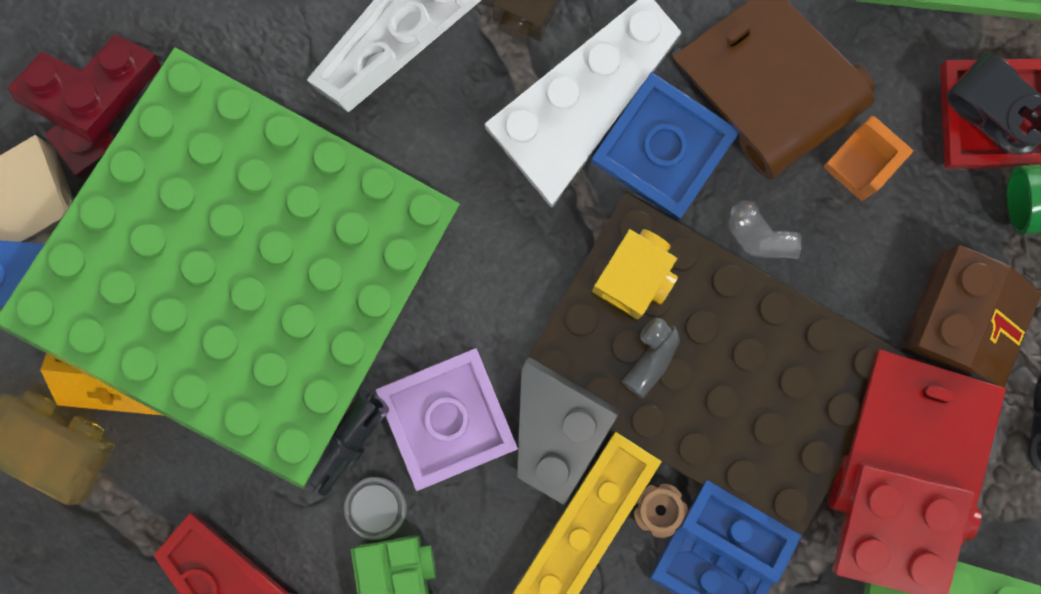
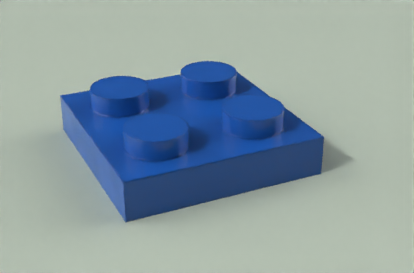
M651 72L598 148L590 163L679 222L738 135V132L731 124Z

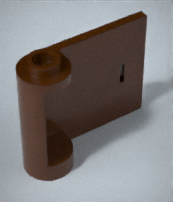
M749 0L672 56L675 65L739 133V143L745 156L753 167L768 180H773L874 104L873 91H875L876 86L870 74L860 65L853 66L788 0Z

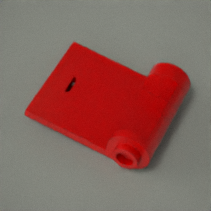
M877 350L850 453L844 456L841 469L829 490V508L847 513L859 463H864L969 489L974 492L962 545L966 539L973 540L981 523V510L977 508L1006 388L884 350ZM923 393H925V394H926L927 396H929V397H932V398H935V399H938V400H941V401H945V402L943 403V402H939V401H936V400L927 398V397H925V396L923 395Z

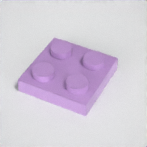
M477 348L376 389L377 395L389 407L386 417L416 491L518 449Z

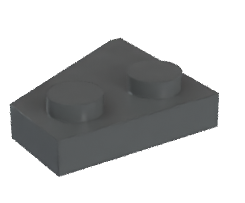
M529 357L521 370L517 478L565 505L618 417L620 409Z

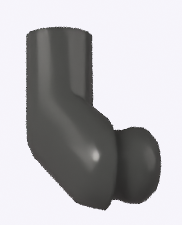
M662 318L652 319L641 331V340L650 347L621 381L625 387L641 399L647 395L666 372L680 343V336L674 325L669 327Z

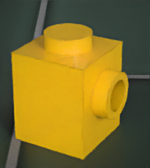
M629 229L591 292L638 320L643 316L652 300L660 305L664 302L678 279V276L670 272L677 260L675 256L668 253L671 245L648 230L642 229L641 233L637 234Z

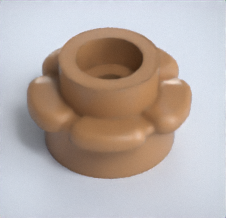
M661 484L659 487L653 485L645 487L637 500L638 508L634 511V517L638 526L644 531H651L655 537L665 538L673 535L688 512L687 504L681 500V492L669 484ZM658 505L665 507L666 511L663 515L656 514L655 509Z

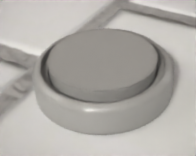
M370 477L361 480L348 492L344 503V515L349 527L357 535L369 540H380L394 534L403 524L407 513V502L404 493L397 484L383 477Z

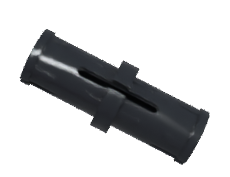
M360 390L356 399L341 419L305 485L310 491L315 492L321 483L318 494L322 496L329 494L332 486L349 463L360 459L365 452L363 446L367 438L389 412L388 405L379 396L373 394L368 401L367 399L370 396L368 390Z

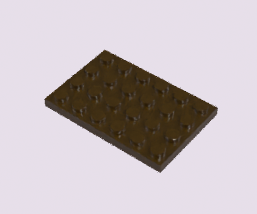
M625 192L529 357L620 409L618 417L609 430L610 432H617L664 464L700 485H704L706 480L712 482L803 537L837 477L844 456L850 453L877 350H884L903 357L905 353ZM629 229L637 234H640L642 229L658 235L671 245L668 253L677 258L670 272L678 276V279L661 305L652 300L643 316L638 320L591 292ZM662 318L669 327L673 325L679 332L680 343L666 372L647 395L641 399L625 387L621 381L650 347L641 340V331L652 319ZM520 370L519 374L517 375V377L520 378V379H521V370Z

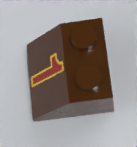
M957 245L939 254L901 350L949 371L1005 388L1040 300L1041 292L1011 266L962 245Z

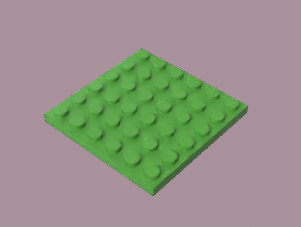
M174 47L1 310L0 329L303 489L460 203Z

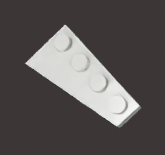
M373 0L309 76L307 81L319 93L347 112H350L481 0Z
M638 0L485 123V129L551 208L591 157L593 151L608 131L611 130L623 114V111L634 98L649 74L656 70L679 39L681 31L654 0Z

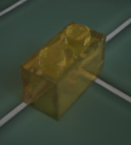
M26 390L23 396L2 394L0 398V470L65 505L84 503L115 447L114 444L101 438L104 429L79 416L74 415L72 420L69 421L55 414L53 411L56 404L35 392Z

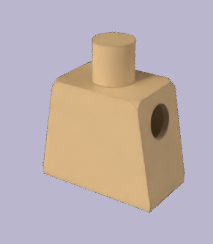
M34 135L0 155V241L45 244L74 199L54 147Z

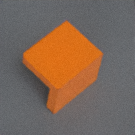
M870 116L852 133L825 163L823 168L857 198L864 201L887 182L914 150L875 116Z

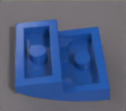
M706 480L689 505L688 512L682 523L670 537L648 579L672 594H768L771 586L778 584L802 535Z

